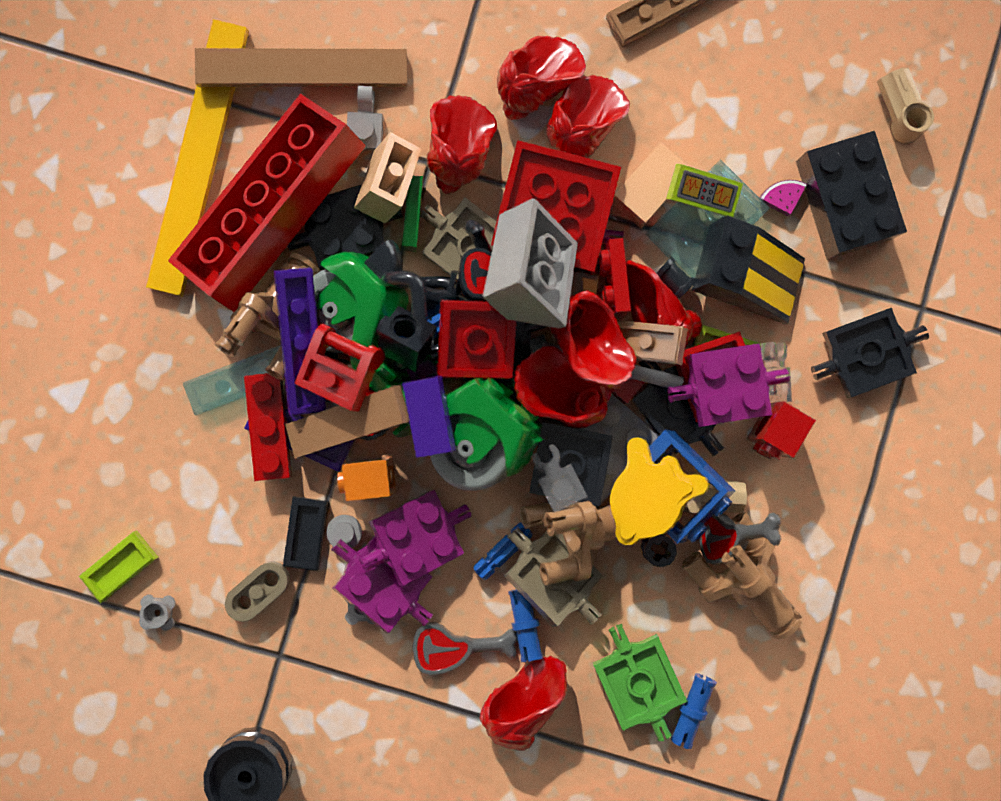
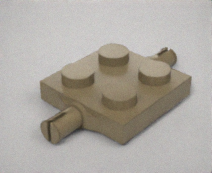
M466 197L453 212L445 217L430 207V205H427L425 211L423 210L420 214L421 218L436 228L433 239L422 253L450 276L452 270H459V263L463 254L469 249L475 248L470 236L465 231L467 221L472 219L483 225L485 236L493 250L491 242L497 221Z
M519 527L508 535L507 538L522 553L517 563L504 577L552 627L559 626L569 613L576 610L591 625L598 620L597 618L601 617L602 614L587 600L592 588L603 577L594 566L591 570V577L586 580L576 582L570 579L549 586L544 585L541 580L539 571L541 563L568 558L569 553L562 533L550 537L545 532L539 539L533 542Z

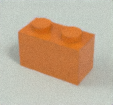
M393 458L343 464V472L337 473L339 493H345L346 501L388 497L397 493Z

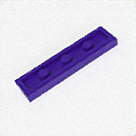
M309 267L274 271L288 414L295 416L325 411V398L294 384L313 334L318 327L313 269Z

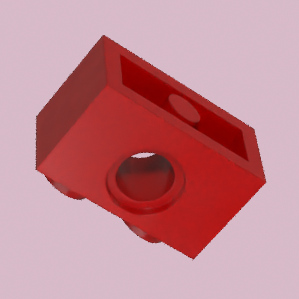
M785 401L770 403L772 415L759 417L746 439L755 444L752 448L755 452L768 459L772 457L780 460L781 457L794 458L816 420Z

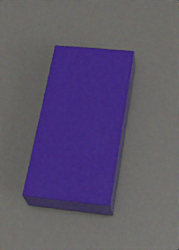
M442 376L403 383L416 458L455 451Z

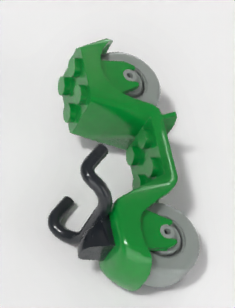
M387 240L382 243L370 257L355 252H342L331 255L321 261V265L325 270L313 276L318 326L326 324L334 328L336 333L366 347L373 345L378 348L376 329L384 316L390 317L398 306L407 310L409 296L406 289L411 290L412 319L427 318L425 286L436 290H447L450 277L418 276L414 272L403 271V258L399 246L393 240ZM328 347L326 350L331 353H343L332 347ZM350 356L351 366L357 370L360 360ZM384 356L383 363L375 370L369 386L376 393L401 385L405 399L403 383L412 381L407 371L399 372L393 366L394 361ZM476 378L446 395L456 450L430 455L438 474L456 488L468 491L483 490L501 482L507 476L510 477L521 472L530 461L534 449L543 440L539 436L543 427L538 421L540 416L531 414L513 395V387L505 379ZM410 422L399 425L392 433L399 438L412 435Z

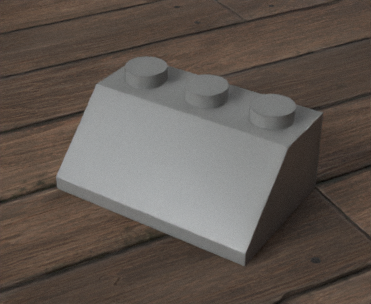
M534 198L499 215L483 298L506 319L562 328L566 326L578 243Z

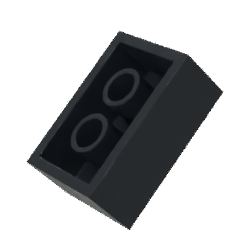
M875 130L806 151L796 161L801 180L807 184L804 190L826 259L883 243L907 232Z

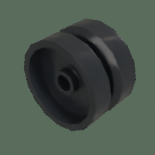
M261 727L244 728L231 734L208 760L203 774L204 792L208 800L278 801L287 787L292 774V756L286 743L275 732Z

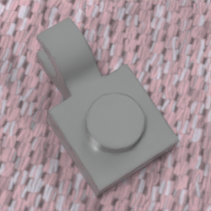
M358 86V112L347 113V125L366 145L363 150L374 151L383 141L384 116L381 113H374L375 91H373V87Z

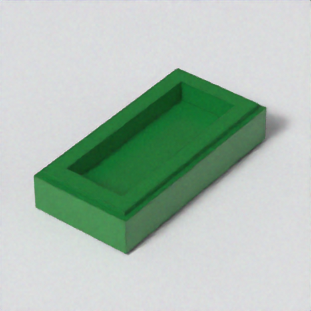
M413 175L407 191L402 240L404 251L416 252L423 176Z

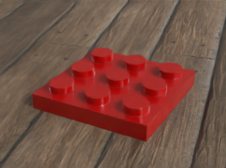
M517 140L491 246L493 247L499 215L534 198L578 243L574 268L594 273L622 167Z

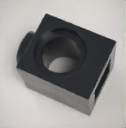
M398 306L390 317L384 316L376 329L378 348L384 351V356L415 372L434 346L437 326L425 319H412L410 311Z

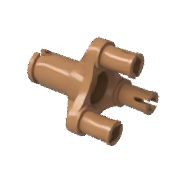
M292 253L288 258L289 263H285L280 269L288 270L310 267L313 269V276L320 272L318 267L309 259L296 253ZM274 279L265 292L246 293L239 302L238 309L230 316V324L224 329L223 335L215 343V346L220 351L235 357L240 346H243L250 333L255 331L268 335L281 343ZM280 347L265 370L274 378L285 381L282 347Z
M551 497L548 502L522 506L520 508V518L525 529L544 524L545 527L552 526V528L546 530L550 537L561 533L564 537L569 553L568 558L540 564V577L546 586L570 579L576 582L589 579L599 549L603 547L605 542L618 540L615 534L616 523L610 505L596 508L589 501L572 504L568 500Z
M746 512L732 518L735 524H754ZM766 538L750 540L745 552L739 545L730 548L729 550L737 558V561L726 552L722 557V562L728 568L722 573H715L700 552L692 553L683 561L682 568L699 585V592L708 602L717 599L736 600L741 605H747L764 627L771 631L770 634L775 639L781 640L789 637L798 630L802 623L800 613L794 611L795 607L774 583L775 574L770 569V561L775 546Z

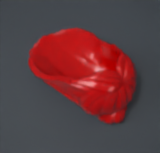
M548 35L535 36L529 39L522 48L509 51L497 75L498 94L504 103L502 109L507 119H524L531 112L538 110L543 103L554 98L569 84L579 80L584 75L586 70L584 56L576 44L558 36L554 38Z
M596 75L582 76L579 80L569 84L564 89L562 96L555 102L552 117L549 119L546 129L547 138L551 146L558 151L586 158L591 157L614 126L626 117L629 112L630 101L624 91L613 80Z
M450 95L446 99H440L430 109L431 140L430 151L427 153V166L431 173L435 175L437 187L444 194L454 193L480 176L481 171L485 167L484 162L489 152L490 143L497 131L496 118L486 106L479 104L472 97Z
M631 260L627 261L626 269L633 322L685 327L688 329L685 343L686 348L691 338L700 335L703 326L701 318L697 313L684 309L677 296L663 283L652 268Z
M583 291L571 296L566 326L562 328L550 327L551 332L559 342L560 348L570 362L572 370L579 378L591 384L614 389L620 388L621 385L625 384L632 377L636 364V355L633 348L622 335L615 312L593 292Z
M553 346L541 347L523 360L515 370L514 390L518 401L531 414L554 418L565 422L566 425L572 428H585L605 418L607 404L611 398V388L591 384L579 378L572 370L565 354L558 348Z
M551 655L549 657L543 656L539 660L529 661L514 678L499 688H494L480 711V721L483 727L486 728L487 735L495 744L516 751H525L532 746L535 741V734L543 728L567 694V670L564 661Z

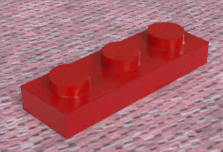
M269 373L244 376L254 481L291 478L289 440L285 426L287 420L283 381L274 378Z

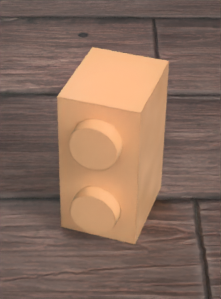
M390 132L373 152L354 208L383 223H386L403 206L421 148Z
M660 142L616 191L612 204L640 229L647 222L654 225L667 211L663 204L668 200L666 197L676 164H686Z

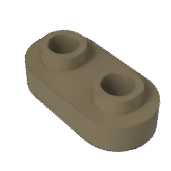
M271 561L255 569L226 596L225 609L228 615L240 622L251 620L288 588L290 575L286 567L279 562ZM269 573L277 575L278 582L276 585L268 583L267 575ZM242 596L250 598L251 606L249 608L241 605L240 599Z

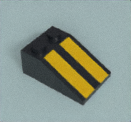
M726 215L709 225L691 291L777 322L788 324L805 258L762 228Z

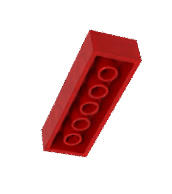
M299 94L172 254L168 262L211 298L235 312L244 295L253 290L366 145L347 124L302 94Z

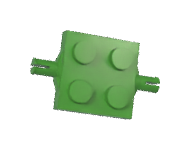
M616 625L621 639H619L614 627L608 631L617 649L609 656L593 662L595 670L622 730L624 731L641 723H651L657 740L664 741L660 726L667 739L672 734L663 716L672 708L688 701L658 635L655 634L640 642L630 643L623 625Z

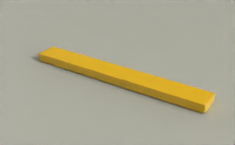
M213 19L206 48H245L249 30L244 26ZM196 85L146 285L148 289L181 297L184 296L188 278L169 263L168 260L204 215L235 87H197Z

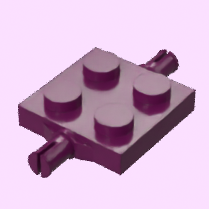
M760 343L687 355L690 373L688 385L668 387V394L682 392V394L668 396L671 403L691 399L696 409L699 427L772 415L769 398L770 386L788 384L790 376L776 378L777 376L789 374L786 368L767 372L763 364Z
M430 490L370 520L369 523L376 536L378 550L359 558L360 564H365L362 568L365 572H368L374 567L385 563L392 570L398 585L405 586L464 554V551L457 539L454 525L471 518V512H466L470 509L466 504H463L461 507L448 513L442 507L435 490Z
M375 535L364 548L357 552L342 539L333 546L331 551L335 552L347 564L343 575L332 589L385 633H390L400 618L408 613L420 622L422 626L429 622L427 619H431L433 614L428 612L417 601L421 591L433 577L432 575L427 573L405 586H399L392 570L385 563L365 572L362 568L365 564H360L359 558L378 550Z

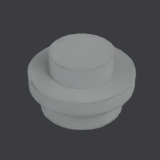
M339 515L332 519L327 527V538L332 546H335L342 539L353 548L361 540L362 527L353 516Z

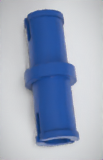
M517 589L510 590L508 595H510L514 622L511 625L512 630L517 633L521 662L542 659L543 654L537 626H540L539 618H535L533 606Z
M695 673L694 681L687 697L688 702L681 704L679 708L681 715L670 739L674 744L681 746L683 742L685 749H692L700 723L705 721L708 715L706 707L717 683L712 678L706 676V679H703L702 674Z

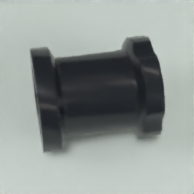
M672 256L656 272L663 283L678 299L692 287L695 279L694 276L689 277L675 264V259Z
M664 534L644 538L640 545L643 557L654 566L666 567L675 560L677 554L676 545L673 540ZM654 543L656 545L662 543V547L666 549L663 556L656 554L654 557L655 553L651 550V546Z

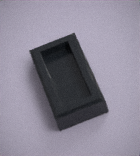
M299 496L292 497L283 559L284 567L312 571L319 570L329 501Z

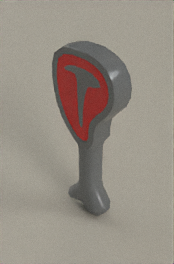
M769 513L764 522L745 525L735 524L725 514H721L719 517L713 514L704 524L707 530L699 538L703 558L710 564H724L722 557L727 552L731 557L737 559L729 549L739 545L745 551L749 541L752 539L766 538L772 545H779L782 539L779 533L781 518L776 513Z
M429 622L425 626L419 627L414 635V660L417 668L422 673L429 675L451 671L464 663L470 655L477 652L500 651L513 660L517 654L514 646L518 640L517 633L511 628L499 637L471 638L454 635L444 625L437 622Z

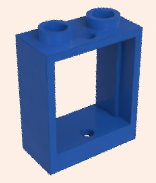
M664 430L649 446L653 462L659 464L665 456H671L675 451H678L718 491L685 526L678 521L667 532L677 544L687 542L688 540L693 543L705 533L707 527L704 524L713 514L719 517L730 507L733 502L729 498L736 490L675 431Z

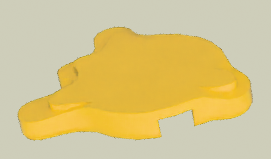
M632 438L627 444L628 462L626 468L616 479L610 495L611 511L616 523L615 534L618 541L624 545H634L641 539L667 533L679 521L687 503L695 497L704 495L709 489V481L706 477L702 475H686L674 456H665L659 464H655L652 460L649 444L642 438Z

